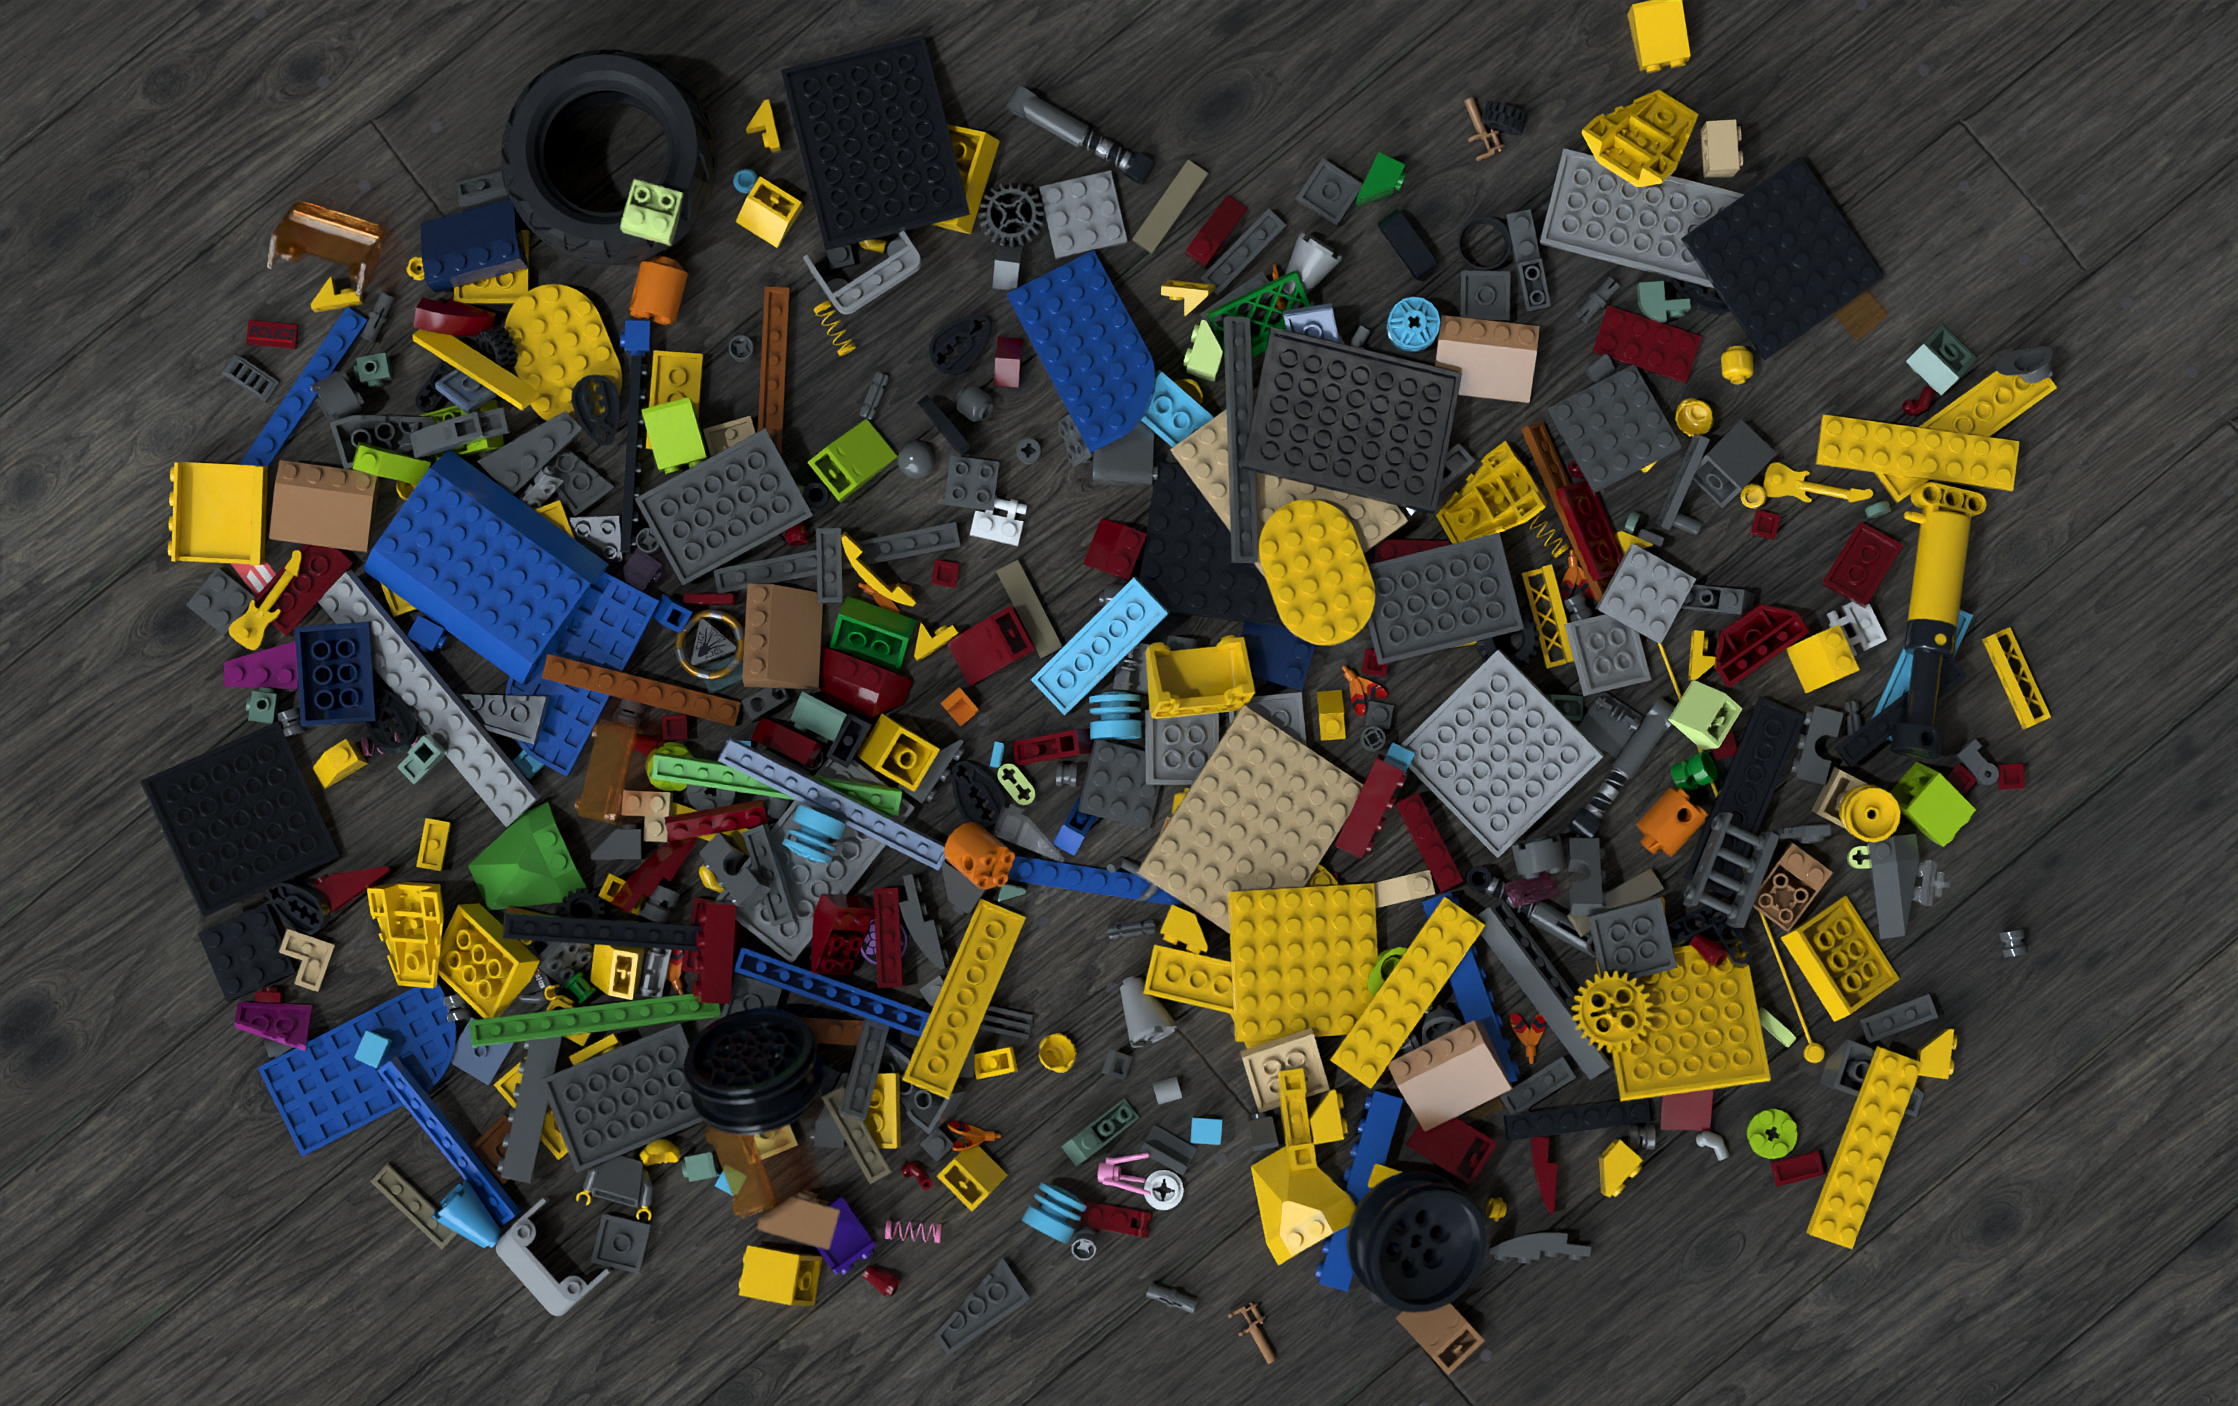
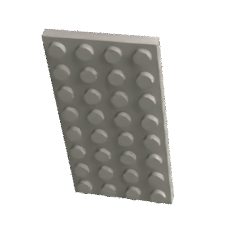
M1564 148L1539 244L1714 288L1681 238L1745 194L1674 176H1669L1661 184L1636 187L1599 164L1594 156Z
M828 758L814 775L888 787L855 760H853L849 768H846ZM901 797L898 816L886 815L904 823L915 807ZM794 800L770 831L798 919L772 927L763 898L753 909L736 906L735 919L791 964H793L812 940L813 914L821 893L847 895L886 846V844L846 825L840 840L828 838L827 843L836 848L835 852L824 849L822 852L832 858L830 864L814 862L793 853L782 843L784 838L796 841L797 837L787 833L788 829L798 831L801 829V826L792 820L798 805L822 813L798 800ZM750 857L741 867V869L737 872V874H739L745 867L754 869ZM724 889L715 901L732 902L730 899L731 894L728 890Z

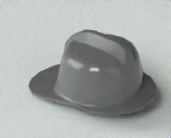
M2041 346L2011 351L1998 359L1996 370L2004 376H2019L2024 382L2029 384L2037 383L2053 376L2050 362L2053 357V350L2050 347Z
M1438 1005L1437 1010L1430 1012L1425 1017L1422 1028V1046L1461 1027L1460 1021L1456 1019V1016L1451 1011L1443 1009L1441 1005Z

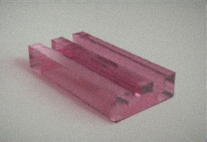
M1547 872L1540 873V876L1536 878H1522L1508 882L1504 886L1515 908L1555 897L1559 892L1557 888L1552 887L1554 883L1552 880H1548L1549 874ZM1546 889V891L1535 893L1518 899L1516 898V896H1520L1523 894L1527 895L1537 890Z

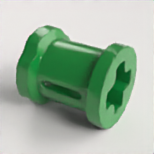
M581 971L564 985L566 989L570 988L578 997L580 1005L597 991L595 987L592 988L583 978Z

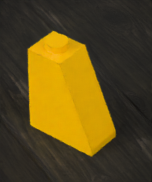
M345 739L325 751L314 765L313 770L324 788L327 789L365 766L368 762L356 742Z

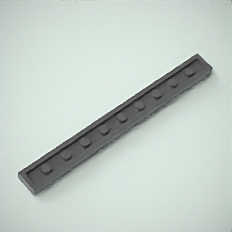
M1227 316L1223 318L1231 557L1234 563H1257L1256 476L1254 471L1241 468L1253 413L1250 318Z
M956 522L857 541L863 548V552L858 558L867 566L961 547ZM842 544V570L852 569L854 567L850 563ZM817 549L715 569L713 571L718 593H730L746 590L748 584H776L817 576Z

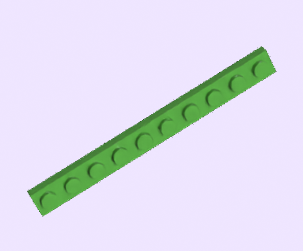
M655 752L652 779L796 800L722 762ZM808 775L884 814L898 816L902 789Z
M693 994L473 1020L469 1021L472 1047L714 1018L720 1017L721 1012L719 1004L700 1003Z

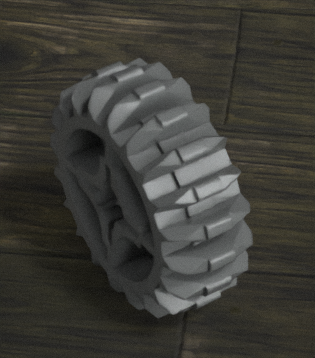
M1013 181L1009 182V189H1005L1004 184L1000 183L1001 191L997 192L992 187L991 193L994 196L991 197L985 194L984 199L988 204L980 203V208L986 210V212L978 213L979 218L986 219L980 223V227H989L984 232L985 236L994 233L991 239L993 243L1001 238L1000 246L1004 247L1006 241H1010V248H1014V241H1018L1020 247H1023V238H1026L1031 243L1033 239L1030 233L1039 235V230L1035 226L1043 227L1044 222L1037 219L1045 217V212L1037 211L1043 207V202L1034 203L1038 200L1039 195L1036 193L1030 197L1031 187H1028L1023 192V183H1019L1017 189H1014ZM1005 197H1019L1018 200L1016 199V201L1010 205L1005 204L1003 202H999V200ZM1025 202L1029 204L1032 210L1030 223L1020 213ZM993 207L1003 216L998 228L991 219ZM1009 210H1016L1017 218L1014 220L1013 218L1012 220H1007L1008 217L1006 212ZM1013 225L1024 228V230L1018 233H1005V230L1007 231Z

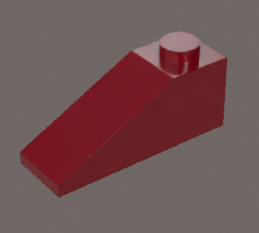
M1227 195L1191 242L1185 256L1206 269L1248 209Z
M1075 729L1012 742L1016 766L1091 754L1093 748L1092 739H1090V729Z
M390 866L332 874L331 876L325 874L315 881L317 885L314 888L318 889L325 896L330 907V913L333 914L394 870Z

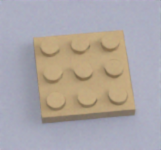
M1311 1028L1240 1052L1259 1113L1280 1106L1278 1071L1303 1068L1307 1092L1305 1093V1098L1330 1090Z

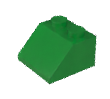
M1378 152L1357 195L1355 205L1362 206L1391 196L1395 189L1399 191L1407 174L1403 172L1405 164Z

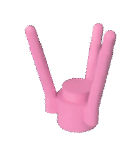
M1142 1153L1118 1158L1106 1157V1162H1100L1098 1181L1103 1182L1104 1185H1113L1149 1196L1151 1192L1119 1182V1180L1145 1183L1146 1179L1121 1174V1167L1116 1166V1163L1148 1158L1150 1154Z

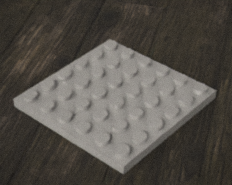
M1500 649L1400 745L1414 753L1409 768L1497 858L1604 756Z

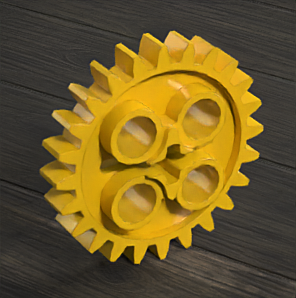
M1604 971L1603 979H1600L1595 974L1593 976L1594 983L1587 979L1585 981L1587 989L1580 987L1578 991L1582 996H1575L1573 999L1579 1003V1005L1572 1006L1571 1010L1578 1012L1577 1015L1572 1017V1020L1580 1022L1575 1027V1030L1583 1029L1584 1033L1581 1035V1039L1589 1036L1588 1045L1590 1046L1597 1042V1050L1606 1045L1608 1053L1611 1052L1613 1046L1616 1047L1618 1052H1621L1623 1044L1629 1050L1632 1047L1631 1040L1638 1044L1640 1042L1638 1034L1644 1037L1647 1035L1643 1027L1650 1028L1652 1025L1646 1020V1018H1652L1654 1015L1651 1012H1647V1009L1651 1008L1653 1003L1645 1002L1650 994L1641 993L1644 985L1636 987V978L1630 982L1627 981V973L1622 978H1618L1617 971L1613 973L1612 977H1609L1607 971ZM1617 992H1625L1629 997V1001L1627 1003H1620L1616 998ZM1595 995L1602 997L1604 1006L1600 1008L1595 1007L1592 1004V997ZM1610 1006H1612L1613 1010L1630 1006L1634 1007L1633 1011H1621L1615 1017H1612L1610 1013L1591 1017V1013L1606 1012ZM1629 1016L1633 1020V1027H1624L1621 1024V1017ZM1599 1020L1606 1021L1609 1025L1608 1031H1599L1596 1027V1022Z

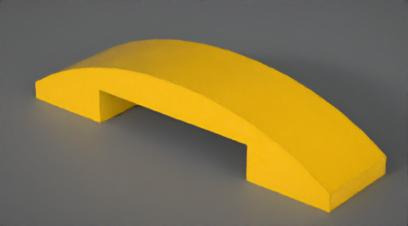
M846 532L841 535L842 544L850 563L868 585L881 595L895 602L908 606L916 604V598L899 582L891 589L858 558L863 552V548Z
M1303 1068L1278 1071L1281 1117L1291 1170L1316 1168L1314 1142L1311 1141L1305 1093L1307 1092Z

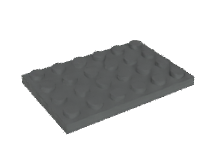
M766 428L635 498L682 586L813 516L810 507Z
M1500 533L1368 565L1375 587V603L1368 620V626L1378 666L1524 629Z
M680 1023L540 1079L576 1172L704 1121L693 1107L691 1088L684 1075V1061L689 1045Z

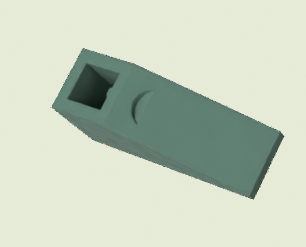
M1124 1098L1066 1142L1061 1148L1074 1165L1078 1166L1138 1120L1139 1116Z

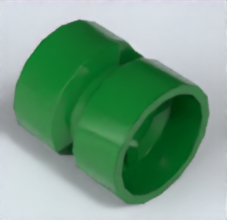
M1705 751L1691 756L1689 761L1685 759L1671 766L1672 778L1677 788L1682 789L1686 794L1698 789L1699 785L1704 786L1717 780L1718 777L1716 766Z

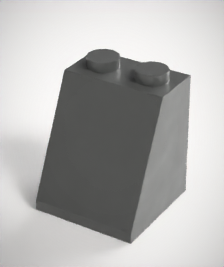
M1741 419L1704 456L1692 480L1723 509L1777 453L1754 432L1751 426Z

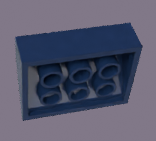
M511 199L421 223V250L426 284L435 293L529 268L518 212Z
M357 622L294 627L301 726L316 727L376 721L370 623Z
M1244 623L1240 637H1244L1252 678L1301 692L1315 644H1311L1298 636L1296 637L1284 624L1283 627Z

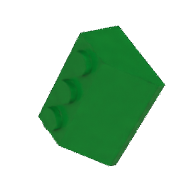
M847 596L838 614L829 649L899 674L917 620Z

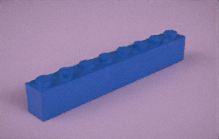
M1451 892L1421 902L1427 920L1443 897H1446L1461 908L1457 895L1452 897ZM1473 943L1448 980L1464 1025L1473 1020L1483 1022L1511 1083L1517 1081L1516 1075L1520 1074L1515 1060L1510 1061L1508 1051L1511 1050L1507 1037H1502L1499 1028L1503 1027L1502 1021L1498 1013H1493L1491 1004L1495 1002L1490 989L1485 990L1483 981L1486 980V976L1482 966L1477 967L1474 957H1477L1478 954Z
M746 948L741 949L734 968L735 972L919 1037H921L930 1013L820 974H813L806 969Z
M1374 1090L1372 1095L1367 1094L1364 1109H1368L1365 1119L1360 1118L1357 1132L1361 1133L1359 1142H1354L1352 1145L1350 1156L1354 1157L1352 1166L1346 1167L1343 1180L1347 1181L1345 1191L1351 1196L1356 1207L1372 1189L1368 1187V1182L1374 1165L1384 1166L1403 1102L1401 1098ZM1349 1226L1333 1233L1330 1239H1325L1322 1252L1326 1253L1323 1263H1318L1315 1276L1319 1277L1318 1283L1347 1292L1353 1275L1347 1253V1231Z

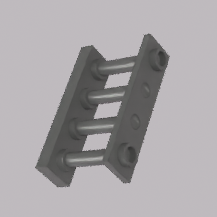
M1721 812L1712 821L1711 834L1693 880L1684 892L1685 900L1683 904L1686 906H1697L1698 902H1702L1726 913L1728 917L1727 925L1734 928H1744L1780 836L1772 832H1761L1759 836H1756L1730 824L1733 816L1732 813ZM1725 833L1754 845L1755 850L1752 857L1747 859L1722 847L1721 844ZM1716 856L1745 868L1746 873L1743 880L1739 882L1713 870L1712 866ZM1707 879H1711L1736 891L1737 896L1734 903L1730 905L1704 893L1703 889Z

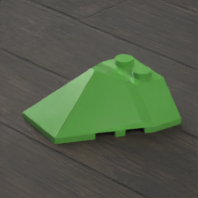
M549 802L526 811L468 865L488 911L507 909L509 906L524 907L561 903L564 896L568 897V892L576 893L578 888H580L581 892H584L585 888L588 889L560 833L557 819Z

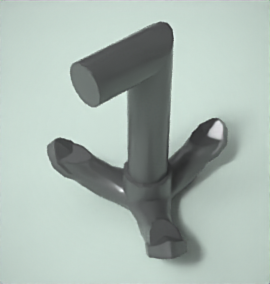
M1121 856L1107 865V870L1110 873L1123 868L1147 880L1137 873L1139 865ZM1147 880L1151 885L1138 898L1139 902L1152 897L1159 887Z

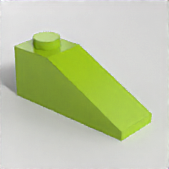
M359 442L352 468L376 476L418 485L429 470L431 462Z

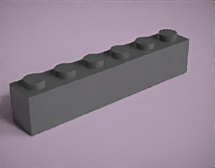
M563 1036L525 1041L524 1049H528L526 1059H521L519 1073L523 1074L521 1084L516 1083L513 1098H518L516 1108L511 1107L508 1122L512 1123L511 1132L505 1133L503 1147H507L505 1157H500L497 1170L502 1172L501 1178L526 1183L532 1182L549 1103L540 1079L555 1073Z

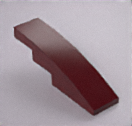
M692 837L670 841V843L660 847L625 882L611 904L630 913L642 894L651 897L662 878L668 881L672 880L697 839Z
M1529 1138L1531 1160L1537 1187L1546 1211L1554 1214L1557 1163L1548 1162L1549 1138Z

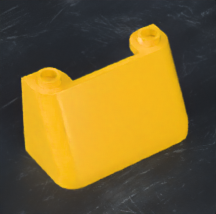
M1225 636L1221 638L1216 647L1170 651L1168 645H1164L1163 642L1151 644L1146 649L1149 709L1152 718L1162 719L1237 711L1243 705L1247 706L1255 693L1244 637Z

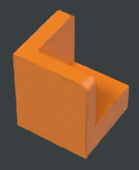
M960 687L941 702V705L959 726H963L979 712V709Z

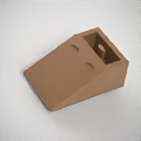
M1790 842L1763 879L1753 907L1789 932L1833 872L1793 842Z
M1450 1303L1439 1309L1427 1312L1412 1313L1402 1311L1395 1317L1448 1375L1485 1341Z

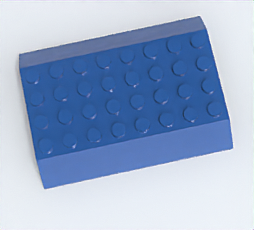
M448 450L429 468L374 545L363 570L521 685H524L536 668L537 664L535 663L591 584H596L609 564L453 451Z

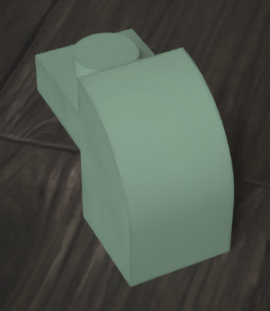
M1664 281L1642 282L1637 285L1638 305L1642 314L1648 319L1664 324L1667 320L1666 314L1670 313V317L1685 316V312L1691 309L1690 299L1665 300Z
M430 733L426 734L407 752L409 755L397 768L415 785L434 766H437L442 761L447 751Z

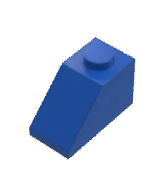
M1079 796L1053 843L1074 856L1097 817L1077 812L1081 796Z

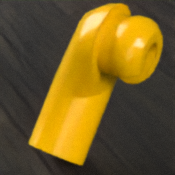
M870 239L859 242L863 249L880 253L885 251L886 241Z
M702 864L699 868V875L704 886L722 893L724 888L717 883L715 873L709 871Z

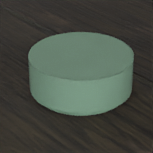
M1882 501L1868 506L1865 512L1868 519H1872L1891 512L1889 502Z
M1632 511L1623 532L1633 535L1641 514Z

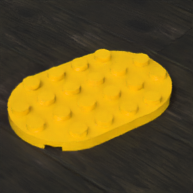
M548 284L529 290L514 303L505 322V331L508 330L510 333L509 337L513 338L514 341L512 343L517 348L515 352L518 353V357H516L518 361L514 368L518 378L539 391V397L530 405L540 417L549 421L567 411L581 426L575 414L571 397L577 382L589 375H601L613 382L620 396L623 381L620 363L596 307L584 294L568 286ZM591 379L589 380V385L585 386V388L592 392V397L588 398V401L594 403L595 409L591 410V413L596 414L597 418L602 417L601 413L605 411V407L599 406V400L602 399V395H597L596 388L600 387V384L595 383Z
M1297 500L1279 508L1264 525L1258 549L1261 567L1280 619L1292 634L1311 644L1322 646L1336 645L1351 639L1364 628L1372 614L1375 603L1373 579L1353 525L1339 509L1319 500Z

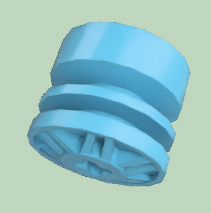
M1409 297L1401 300L1394 306L1387 320L1386 331L1389 341L1396 349L1403 353L1415 354L1423 352L1432 345L1439 332L1440 318L1438 311L1432 303L1424 298ZM1409 319L1412 321L1417 319L1419 321V328L1415 326L1413 328H1410Z
M1103 692L1096 696H1090V704H1100L1101 708L1090 709V714L1101 715V720L1090 722V739L1122 740L1142 738L1141 721L1130 719V714L1141 712V707H1130V703L1141 702L1140 695L1127 692Z
M798 805L792 820L799 824L801 829L800 831L788 829L787 833L797 837L796 841L784 838L782 844L799 856L814 862L830 864L832 858L822 852L824 849L835 852L836 848L827 843L828 838L840 840L846 824Z
M1041 1182L1039 1189L1048 1194L1044 1197L1035 1193L1034 1198L1042 1203V1206L1038 1208L1029 1205L1022 1221L1067 1244L1075 1230L1066 1222L1067 1219L1071 1218L1079 1221L1081 1217L1072 1212L1073 1208L1084 1212L1087 1206L1077 1196L1063 1188Z

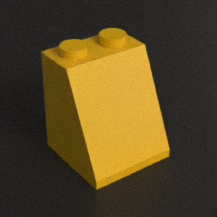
M1651 0L1632 4L1627 15L1640 71L1647 70V73H1654L1662 70L1661 67L1671 65V68H1678L1686 65L1685 62L1689 60L1691 55L1682 0Z
M1840 625L1786 648L1805 694L1859 671V667Z
M881 714L857 756L873 769L915 792L940 749L895 720Z
M747 1245L743 1256V1273L739 1280V1295L787 1305L815 1306L823 1257Z

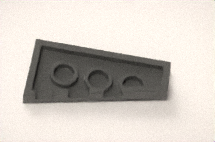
M564 411L477 462L501 487L515 496L540 472L542 467H545L584 429L567 411Z
M537 424L533 425L531 428H529L527 431H525V432H524L523 434H521L519 437H521L522 435H524V434L528 433L529 431L535 429V428L538 427L539 425H537ZM566 447L546 465L554 469L553 475L564 480L555 491L575 517H578L615 489L612 484Z
M455 694L485 730L530 744H538L550 697Z
M1830 825L1766 830V832L1779 835L1778 840L1798 839V844L1817 843L1824 841L1825 836L1831 835Z
M1004 1258L1000 1260L993 1271L984 1278L977 1289L969 1295L962 1306L953 1313L934 1335L948 1356H951L1031 1301V1298Z

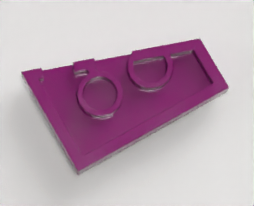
M295 641L226 661L224 663L223 687H262L299 690Z
M238 1002L234 1020L235 1028L306 1051L313 1016V1006Z

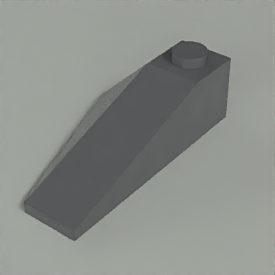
M351 415L330 421L344 469L352 467L359 442L402 453L413 449L409 434L435 424L433 417Z
M886 1039L878 1072L899 1073L900 1101L907 1109L909 1118L930 1135L956 1111L967 1090L956 1082L950 1098L946 1099L903 1081L913 1054Z
M1846 1040L1827 1060L1819 1084L1858 1097L1875 1051L1870 1047ZM1916 1086L1913 1088L1904 1112L1913 1117H1917L1924 1093Z

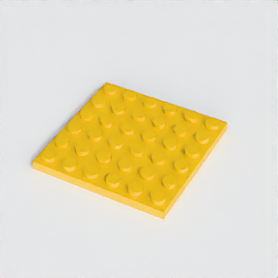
M1374 883L1229 891L1228 905L1235 1041L1274 1040L1309 1028L1312 1029L1314 1037L1347 1035L1373 999L1368 990L1367 982L1369 974L1376 965L1378 958Z
M1738 944L1734 946L1737 950L1735 958L1745 960L1746 953L1741 954L1738 950ZM1691 945L1672 948L1677 968L1637 978L1635 986L1644 985L1641 993L1650 994L1645 1002L1653 1003V1006L1647 1009V1012H1651L1654 1015L1652 1018H1646L1652 1025L1650 1028L1643 1027L1647 1035L1644 1037L1638 1034L1640 1039L1638 1044L1631 1040L1632 1047L1628 1050L1623 1044L1621 1052H1618L1615 1046L1612 1048L1621 1101L1770 1081L1771 1077L1749 965L1745 968H1737L1731 964L1727 957L1719 967L1709 966ZM1596 958V966H1597L1598 976H1599L1600 979H1601V974H1600V970H1599V966H1598V961H1597V958ZM1617 992L1616 998L1620 1003H1627L1629 1001V997L1625 992ZM1610 1006L1605 1014L1610 1013L1612 1017H1615L1618 1012L1633 1011L1634 1007L1630 1006L1613 1010L1612 1006ZM1629 1016L1621 1017V1024L1626 1028L1633 1027V1020Z

